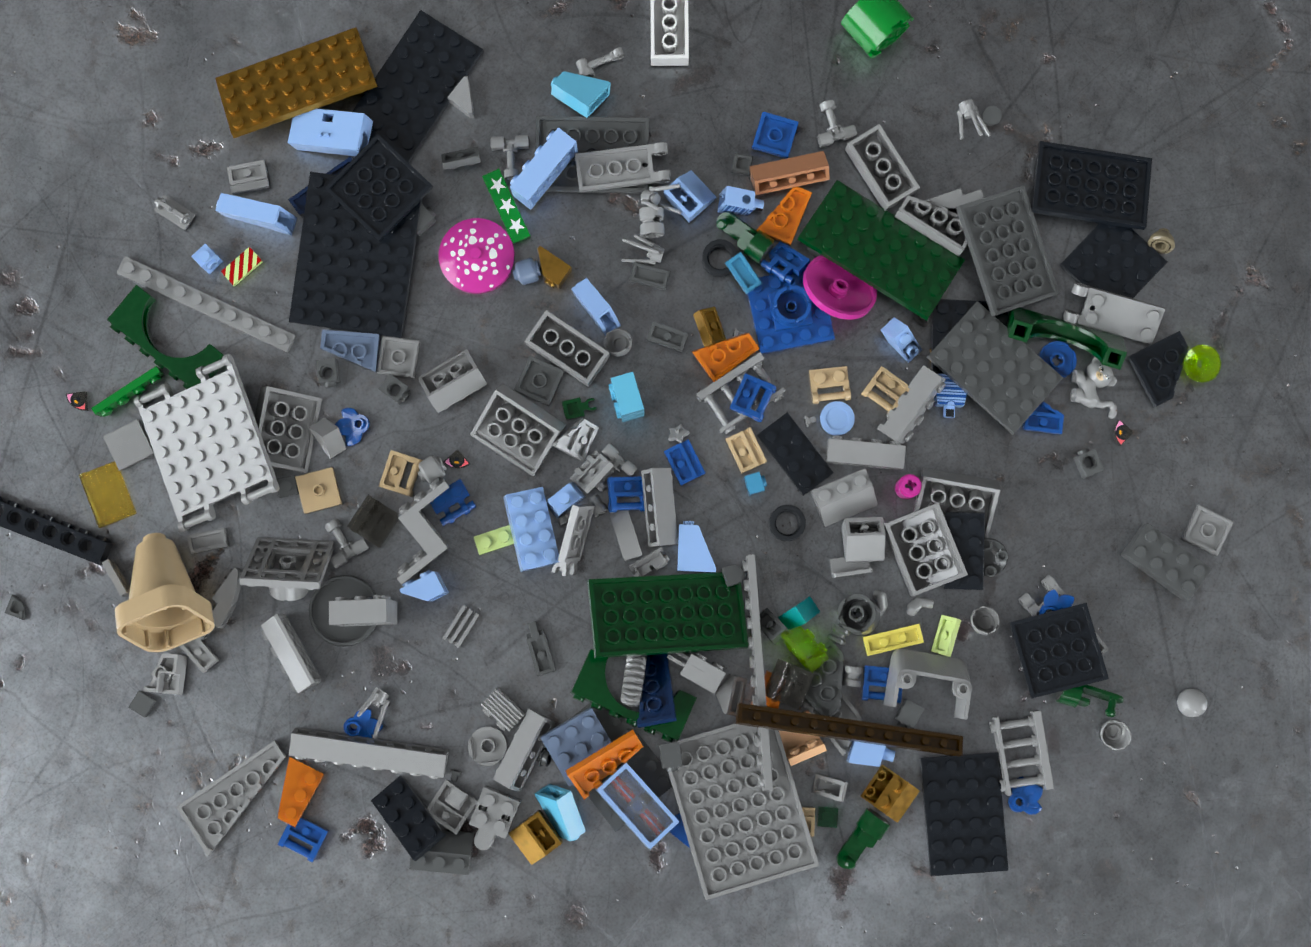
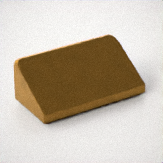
M715 306L701 309L693 314L704 347L726 340Z

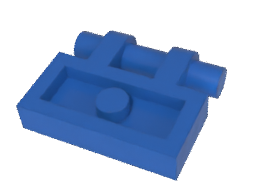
M780 241L769 252V258L772 260L768 262L764 259L761 262V266L769 274L773 273L778 276L780 281L792 285L795 278L790 275L794 273L800 276L811 260ZM779 264L785 268L783 271L777 267Z
M461 479L450 484L447 490L430 502L436 515L444 511L446 516L439 519L443 526L449 522L452 524L456 521V518L463 514L471 513L470 510L476 507L473 500L467 504L465 503L464 499L469 497L470 494ZM459 503L460 508L451 513L449 508Z

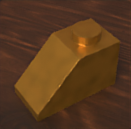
M539 246L538 253L542 274L545 279L544 282L551 288L556 286L560 289L572 272V267Z

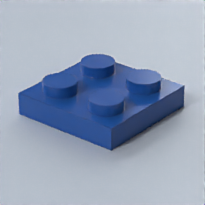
M762 112L752 149L787 159L799 122Z

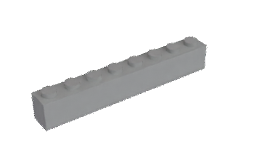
M296 727L291 733L289 756H295L296 759L310 758L316 762L331 761L336 765L352 764L356 768L366 766L377 771L386 769L391 770L393 773L407 772L413 776L428 775L433 779L444 778L447 771L449 749L349 736L347 734Z

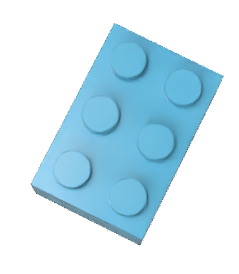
M630 372L611 378V384H608L612 401L616 400L614 407L617 418H621L622 422L643 417L644 407L634 373Z

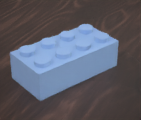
M559 127L556 131L549 133L546 138L547 142L536 149L534 158L531 161L528 160L523 165V171L520 175H515L510 182L513 196L530 210L570 163L575 154L578 153L577 142Z
M543 487L505 495L503 499L520 572L559 563V553Z

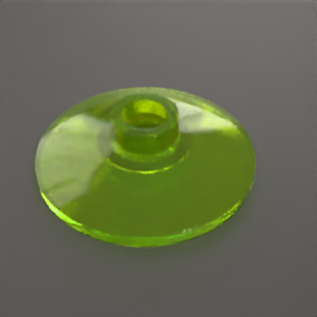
M1205 344L1196 345L1186 353L1184 369L1192 380L1200 383L1209 382L1218 375L1221 369V359L1213 347ZM1198 361H1201V363H1202V366H1201V367H1198V365H1197V362H1198Z

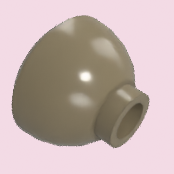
M1161 228L1150 236L1148 245L1159 254H1165L1173 251L1175 241L1168 229Z

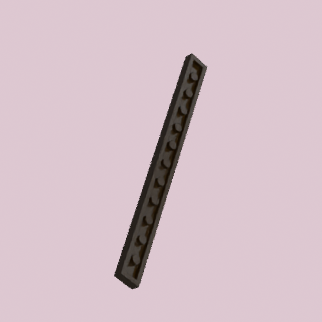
M743 703L737 704L735 724L958 757L963 755V736Z

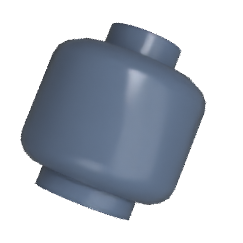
M527 258L516 262L513 275L516 281L519 280L522 285L537 282L540 279V275H542V270L538 260L535 261L533 258Z

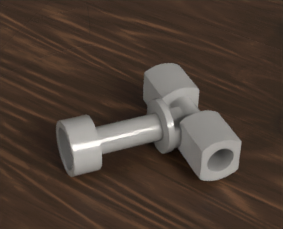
M828 100L820 104L821 112L826 113L830 128L827 129L828 132L817 136L820 148L833 145L836 140L843 139V141H847L857 137L855 125L842 128L841 124H837L833 112L836 109L834 100Z
M528 135L515 136V139H505L504 136L491 137L492 151L503 150V153L507 154V169L504 170V179L512 180L515 175L519 176V170L515 169V154L518 153V149H530Z
M610 443L604 448L602 453L610 459L614 466L595 486L601 493L606 488L604 484L607 478L611 477L615 471L620 472L622 470L631 477L638 469L629 460L623 459L618 454L619 451Z
M338 518L325 525L328 533L333 532L341 545L338 549L340 552L330 558L336 569L348 562L347 559L356 554L359 556L370 549L364 538L354 544L352 541L347 542L339 529L342 524Z

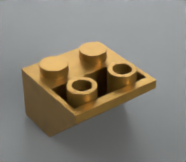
M882 764L861 794V797L898 823L920 791Z
M538 810L508 833L531 865L545 857L563 842L541 810Z

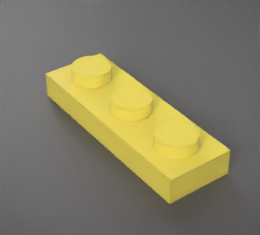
M920 624L862 637L867 656L924 643Z

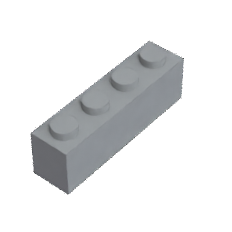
M832 436V439L829 438L827 440L825 462L903 470L906 446H902L901 443L896 441L882 444V440L871 439L870 442H863L862 438L844 440L843 436Z
M671 468L642 470L648 547L677 545L678 532Z
M528 709L493 779L508 789L521 792L544 746L540 736L552 730L555 722L536 711Z

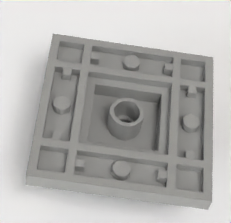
M257 537L239 578L240 585H247L249 587L267 586L270 588L271 596L277 600H299L305 597L309 590L320 589L334 550V541Z

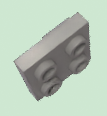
M446 779L427 807V810L435 821L457 834L478 800Z

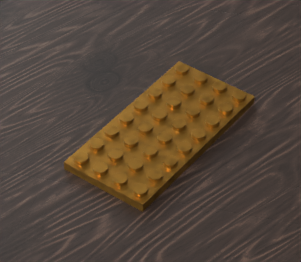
M357 27L215 78L233 138L377 87Z

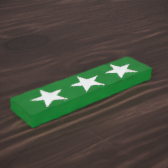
M500 169L483 175L482 178L513 245L530 238L531 236Z

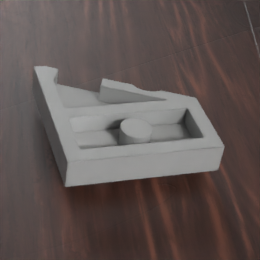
M581 418L561 435L552 446L584 462L599 427Z

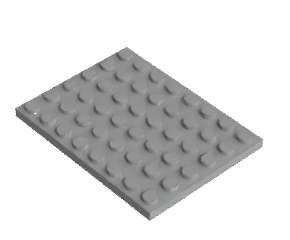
M732 724L675 741L680 744L683 766H678V771L668 772L705 900L819 866L779 730L768 729L773 790L762 791V787H759L758 775H761V767L757 766V755H760L759 747H756L755 743L758 727Z

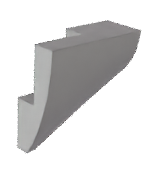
M162 654L158 661V666L151 674L153 678L149 686H144L143 692L183 695L188 656Z

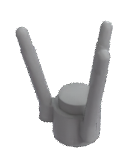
M973 100L961 102L959 104L960 110L957 111L960 139L964 138L963 116L965 119L972 118L979 136H982L983 133L978 121L987 136L990 137L991 134Z
M680 184L659 187L650 186L649 190L642 192L641 204L657 211L662 207L681 214V210L660 203L661 198L657 191L679 188Z
M634 234V237L650 247L626 238L622 239L623 242L648 251L647 257L650 258H623L622 262L648 263L655 265L656 262L661 263L665 250L660 247L661 245L654 244L637 234Z
M377 687L357 714L360 717L371 703L377 707L383 705L373 734L374 739L377 738L386 708L390 703L387 700L389 695Z

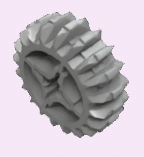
M627 656L620 700L622 705L638 707L640 704L646 666L645 656Z

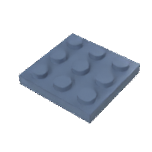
M592 707L540 736L569 787L574 786V784L567 776L566 770L611 743Z

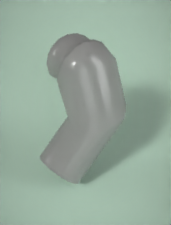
M876 590L873 593V598L880 609L881 617L888 607L887 595L884 591Z
M914 598L907 605V614L909 616H916L922 607L932 609L934 599Z

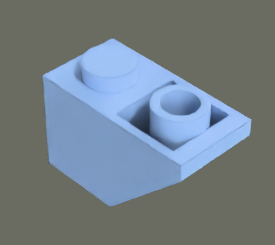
M895 317L881 329L888 343L908 363L922 351L909 327Z

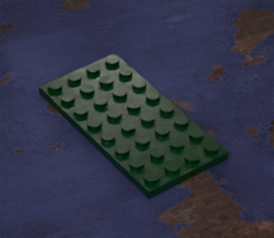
M836 180L797 240L927 321L965 259L932 241L895 218V215L885 211L879 205Z
M722 572L588 579L587 581L595 658L747 649L749 647L741 582L727 587Z

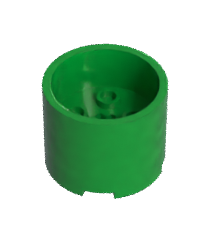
M859 0L844 16L841 25L870 58H874L881 54V48L885 49L900 38L910 27L908 22L913 21L914 18L898 0Z

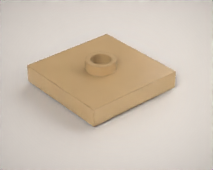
M333 467L295 477L304 514L342 505Z

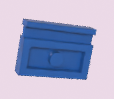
M689 439L664 451L680 486L706 474Z

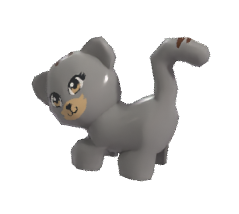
M1094 357L1087 366L1086 375L1082 370H1074L1072 372L1071 382L1076 383L1078 388L1071 390L1070 400L1081 403L1089 408L1102 409L1109 407L1108 417L1114 419L1117 415V405L1112 400L1100 401L1096 393V387L1114 386L1117 384V379L1113 376L1111 367L1102 365Z

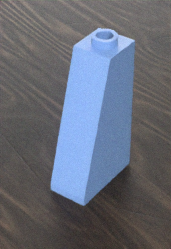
M221 193L215 210L225 217L292 235L297 221L296 216L278 205Z

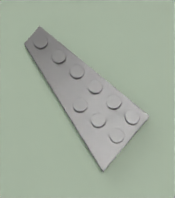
M276 740L176 807L207 856L213 852L286 758L285 753Z

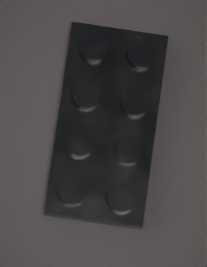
M788 412L757 434V437L802 496L834 473Z
M945 512V520L968 575L944 584V589L983 590L985 512Z
M401 775L371 800L414 861H417L446 836L411 786Z

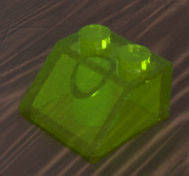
M798 626L781 634L786 648L811 674L829 659L826 653L828 651L821 642L817 643L814 640L815 636L809 629L804 630L801 626Z

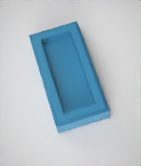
M742 252L725 262V265L745 294H748L762 284Z

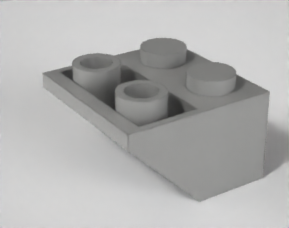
M883 517L845 518L841 527L845 563L884 561L885 528Z

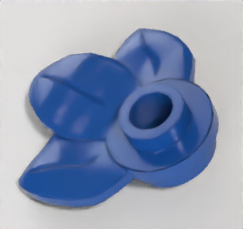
M345 408L341 410L343 418L338 420L335 425L339 428L341 435H345L346 446H353L361 441L362 434L368 430L370 422L365 415L358 414L355 409ZM359 420L361 421V426H360V427H358V421H359Z
M1055 589L1049 591L1044 596V605L1040 608L1039 615L1046 613L1047 610L1056 611L1071 607L1074 597L1067 594L1059 596Z
M366 709L360 717L357 716L359 712L357 711L354 717L348 718L345 721L344 731L347 735L372 738L378 720L371 718V710ZM351 724H356L357 728L353 729Z
M1035 784L1011 788L1012 795L1008 800L1011 810L1014 812L1024 811L1029 815L1037 814L1042 810L1041 805L1037 802L1043 793L1041 786ZM1017 799L1021 800L1020 806L1016 804Z

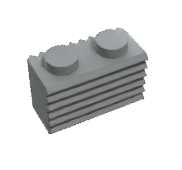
M499 687L481 704L484 707L482 711L489 718L493 716L497 720V726L503 731L506 729L511 731L526 714Z

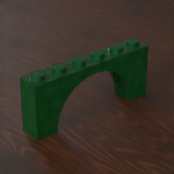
M135 285L108 317L107 321L111 323L110 328L118 334L120 332L125 334L126 337L124 339L133 346L136 343L141 347L139 351L146 357L151 355L158 367L161 369L167 368L170 371L168 375L176 381L179 379L183 381L184 388L189 389L201 383L200 378L196 375V368L208 366L222 359L224 354L211 344H208L199 353L189 357L175 358L162 354L153 345L147 328L148 315L156 299L141 287ZM219 369L209 373V379L214 377Z
M1021 307L1011 310L1008 316L1007 332L1009 338L1026 343L1032 337H1046L1064 341L1091 353L1102 365L1121 370L1127 355L1123 337L1079 324L1069 323L1062 319Z
M590 649L571 689L570 694L574 695L573 699L582 703L584 700L591 703V707L600 711L603 708L609 711L608 715L617 719L619 717L627 719L626 723L637 727L639 712L629 710L619 704L608 689L605 678L608 657L595 658L594 650ZM681 690L676 691L674 703L677 721L646 726L644 731L652 735L655 733L662 735L661 739L669 743L678 741L697 697Z

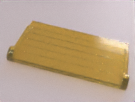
M115 461L79 474L98 528L137 514L121 471H119Z

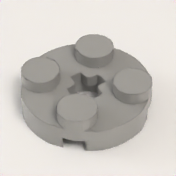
M491 726L481 727L469 739L468 751L471 758L483 766H491L497 764L505 756L507 740L501 730ZM486 740L493 744L489 752H487L486 748L482 747Z

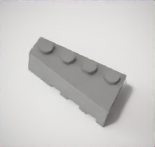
M908 195L894 216L957 256H960L968 244L958 214L948 211L947 208H939L931 205L929 202Z
M923 365L909 384V392L905 391L900 396L898 407L889 411L886 415L888 417L885 425L880 424L877 429L896 442L903 444L905 441L908 442L914 434L912 431L915 426H919L923 421V414L926 409L929 410L933 406L936 394L941 393L944 389L946 379Z

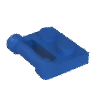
M745 373L730 405V409L751 417L757 422H762L764 418L763 413L772 394H775L777 387ZM760 388L765 390V393L757 410L754 411L751 408Z
M642 476L607 478L609 512H617V510L645 511ZM617 497H639L640 501L617 503Z
M864 665L862 700H884L885 693L869 691V685L886 687L889 667ZM899 688L897 703L901 704L902 688Z
M301 817L296 828L289 824L287 825L278 845L281 847L285 846L307 857V860L313 863L329 830ZM292 835L313 846L312 850L289 840V836Z

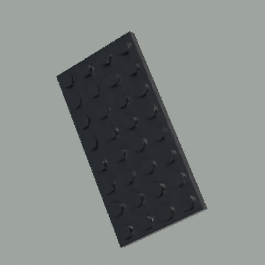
M420 10L376 75L377 87L367 90L352 111L364 113L373 121L369 142L378 134L410 163L449 105L448 96L461 79L469 75L484 50Z

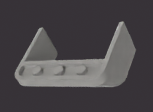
M896 649L892 653L883 705L896 707L899 688L909 689L913 687L917 675L953 681L952 692L956 696L953 717L967 720L972 686L967 665L962 659L907 649Z

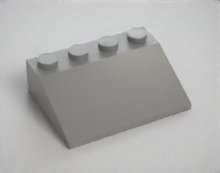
M503 383L495 389L470 435L530 475L535 476L552 450V444L561 436L567 425Z
M269 386L260 388L255 420L272 467L308 473L314 442V435L309 427L318 422L322 398Z
M922 467L920 476L922 488L916 496L914 512L939 503L944 517L945 512H985L984 538H988L1000 493L999 482L997 480Z
M939 503L884 524L886 537L910 596H916L968 575Z

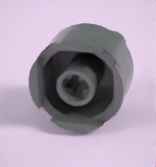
M853 594L842 600L838 607L837 615L844 629L855 635H869L879 625L880 609L874 601L865 595ZM862 613V616L856 617V614Z

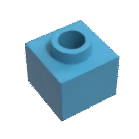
M760 472L744 476L749 496L765 491L764 487L767 486L764 475L761 476Z

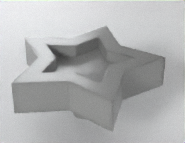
M680 424L676 428H669L671 434L668 440H677L682 443L683 438L690 433L688 430L683 429L682 424Z

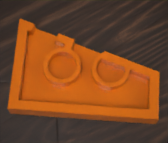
M793 187L756 231L761 230L772 239L791 246L812 192L800 187Z
M744 333L691 352L712 382H715L760 348L749 333Z
M289 757L277 818L296 828L324 774Z

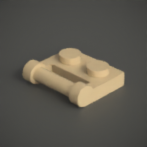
M847 366L808 371L813 404L839 399L851 400ZM843 386L842 392L818 394L817 389Z
M881 366L861 395L869 397L889 413L891 409L893 410L895 407H898L900 396L905 391L909 392L910 389L908 384ZM876 386L896 402L893 405L871 389Z
M391 450L379 487L412 497L414 493L412 490L418 475L417 472L419 471L418 465L423 460ZM408 462L413 463V466L406 487L404 489L401 488L400 485Z

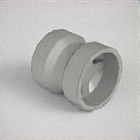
M844 666L843 672L845 674L842 685L861 687L860 675L863 668Z

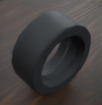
M717 239L711 241L705 247L702 254V264L710 275L724 277L730 275L731 272L728 267L716 269L710 264L709 255L711 251L718 247L725 248L730 252L731 258L737 255L738 252L731 242Z
M793 505L778 507L769 518L771 533L781 541L797 539L803 534L806 527V519L803 512ZM783 512L793 513L799 521L797 530L792 534H783L777 529V517Z

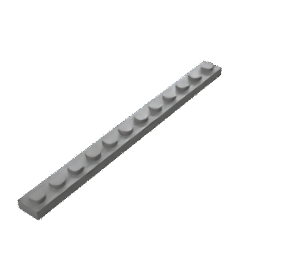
M755 554L747 555L745 560H742V569L746 572V579L743 581L744 591H747L748 598L745 599V609L749 610V618L746 619L747 629H750L751 637H748V648L752 649L749 664L750 668H753L754 676H751V687L755 688L752 704L767 707ZM758 727V735H755L756 747H759L760 755H757V766L761 767L758 783L759 787H762V791L773 790L769 730Z

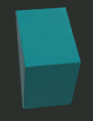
M809 596L778 618L792 632L819 614L820 610Z

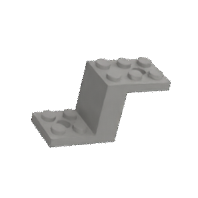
M437 478L430 484L429 490L426 492L424 490L420 491L414 496L415 501L411 504L407 502L399 508L398 519L425 550L424 552L420 550L413 556V561L409 564L405 562L398 568L397 580L401 585L448 548L446 541L421 512L422 508L449 488V484L444 478L441 480Z

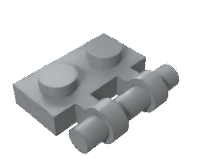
M596 450L592 455H588L585 458L586 461L579 468L577 467L574 470L575 473L570 477L587 494L614 466Z

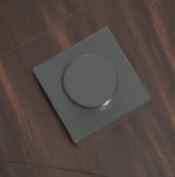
M296 475L277 478L280 488L278 491L279 498L299 494L295 479Z

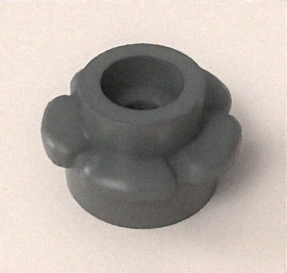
M544 748L543 751L541 750L536 760L539 766H549L552 757L547 748Z

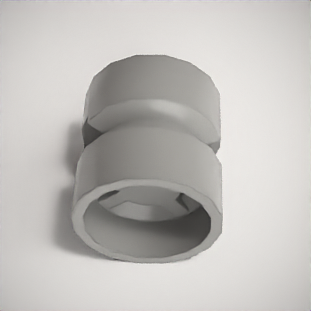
M651 207L640 208V221L643 222L640 225V236L643 238L663 237L664 224L661 221L664 220V208L660 207L659 211Z

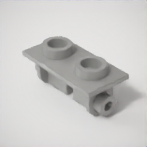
M165 195L161 199L158 197L154 202L156 204L155 212L184 230L188 228L196 215Z
M661 546L631 564L629 568L635 577L649 576L653 573L652 570L654 568L657 571L665 565L667 566L670 559Z

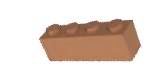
M824 151L750 166L751 182L756 195L830 180L829 164Z

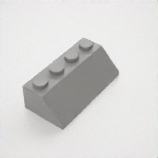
M276 614L261 625L263 629L261 633L266 641H270L272 645L270 648L271 652L281 661L280 668L285 675L288 674L291 680L289 684L294 692L303 693L322 682L286 614Z

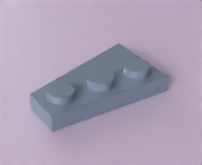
M322 330L320 349L377 372L380 335Z

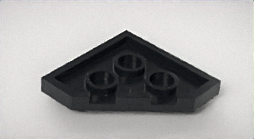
M1180 331L1128 356L1153 407H1157L1174 397V390L1183 368L1185 355H1187L1189 349Z

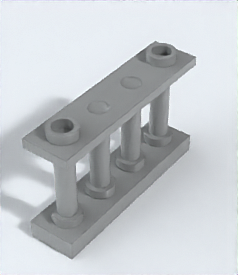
M761 352L696 394L699 402L704 400L709 403L723 424V427L719 429L721 434L732 432L736 429L735 425L748 416L738 413L739 416L730 422L716 402L714 393L719 390L721 392L724 391L732 403L735 394L730 388V383L734 380L741 383L745 373L751 369L756 371L761 380L773 384L762 368V362L765 358ZM785 388L776 389L775 394H772L768 403L771 401L776 403L784 397ZM758 395L754 401L755 406L751 408L754 411L757 410L761 401Z
M1040 710L1029 711L1030 716L1024 719L999 722V717L993 716L991 717L992 721L989 722L990 731L994 733L999 756L1001 792H1004L1007 796L1012 795L1011 788L1039 784L1045 790L1054 789ZM1024 726L1032 727L1033 735L1029 738L1010 741L1002 740L1001 730ZM1029 745L1036 749L1034 757L1006 761L1004 749ZM1029 765L1039 767L1040 774H1037L1035 777L1009 780L1007 770L1009 768Z

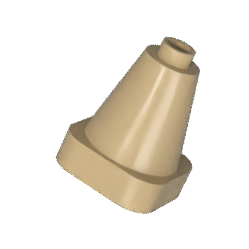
M151 533L144 536L143 542L138 544L135 550L129 599L115 608L117 634L139 648L148 652H163L210 633L215 627L212 605L208 600L195 592L175 543L167 539L162 533Z

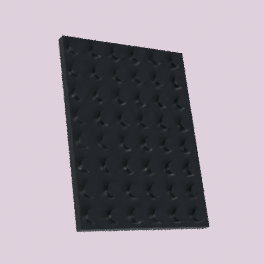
M310 171L289 322L402 338L422 200L380 242L324 189L337 175Z

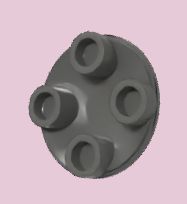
M984 538V576L993 577L1006 567L1008 553L1000 541L993 538Z

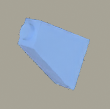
M587 278L578 282L571 289L577 300L605 336L607 332L621 326L610 305Z
M683 521V524H679L677 571L716 573L715 564L699 525H694V521Z

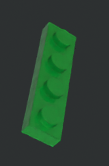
M157 366L153 367L91 409L95 415L100 417L110 415L118 405H125L132 396L140 395L149 385L159 383L162 380L161 377L165 375L163 370Z

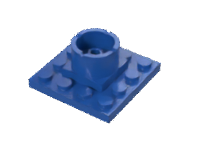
M805 270L800 276L794 273L790 275L795 278L792 285L780 281L779 277L775 274L759 277L762 284L748 293L758 347L760 348L759 352L761 354L835 340L830 315L818 308L805 291L803 284ZM791 305L794 309L790 310L788 306Z

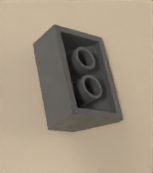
M443 830L446 836L417 861L410 858L409 869L469 875L471 872L475 833L459 831L455 834L450 830Z

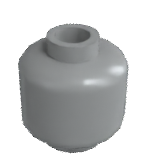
M431 455L418 465L420 471L417 473L423 482L427 480L431 484L437 478L441 479L446 475L445 470L447 467L439 456Z

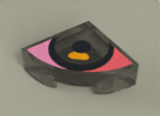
M87 392L66 394L70 405L78 410L88 411Z
M1119 419L1114 425V439L1120 447L1132 435L1133 431Z
M458 449L443 461L447 466L456 469L465 468L470 465L469 461Z

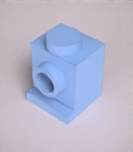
M204 244L191 256L208 274H211L223 263L222 259L207 244Z

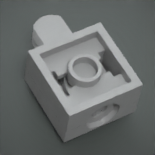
M697 652L695 655L690 654L689 657L683 653H675L686 659V663L668 654V659L683 667L680 675L715 694L726 674L722 671L724 667L715 662L710 665L705 662L707 658Z
M484 786L469 822V825L478 828L474 838V844L478 849L488 850L496 836L506 839L521 799L489 786Z

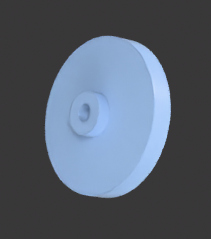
M831 402L821 411V426L830 435H844L854 425V412L844 402Z

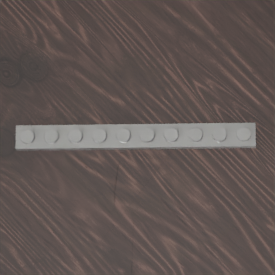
M124 256L116 272L123 277L286 353H289L296 338L294 334Z

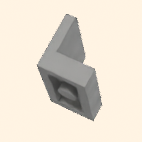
M845 557L829 559L832 578L873 572L869 562L845 563Z

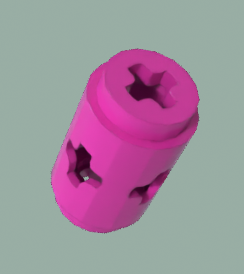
M907 474L895 483V492L902 499H911L918 495L922 488L920 479L913 474ZM905 484H907V486H911V489L906 488Z

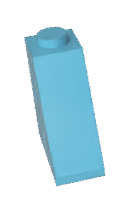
M563 71L552 80L551 95L588 118L610 95L611 83Z
M548 784L534 793L560 838L575 841L581 834L586 832L570 790Z

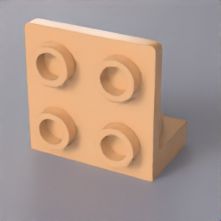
M779 730L790 766L827 751L820 736Z

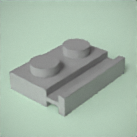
M265 160L227 167L231 193L233 195L270 188Z

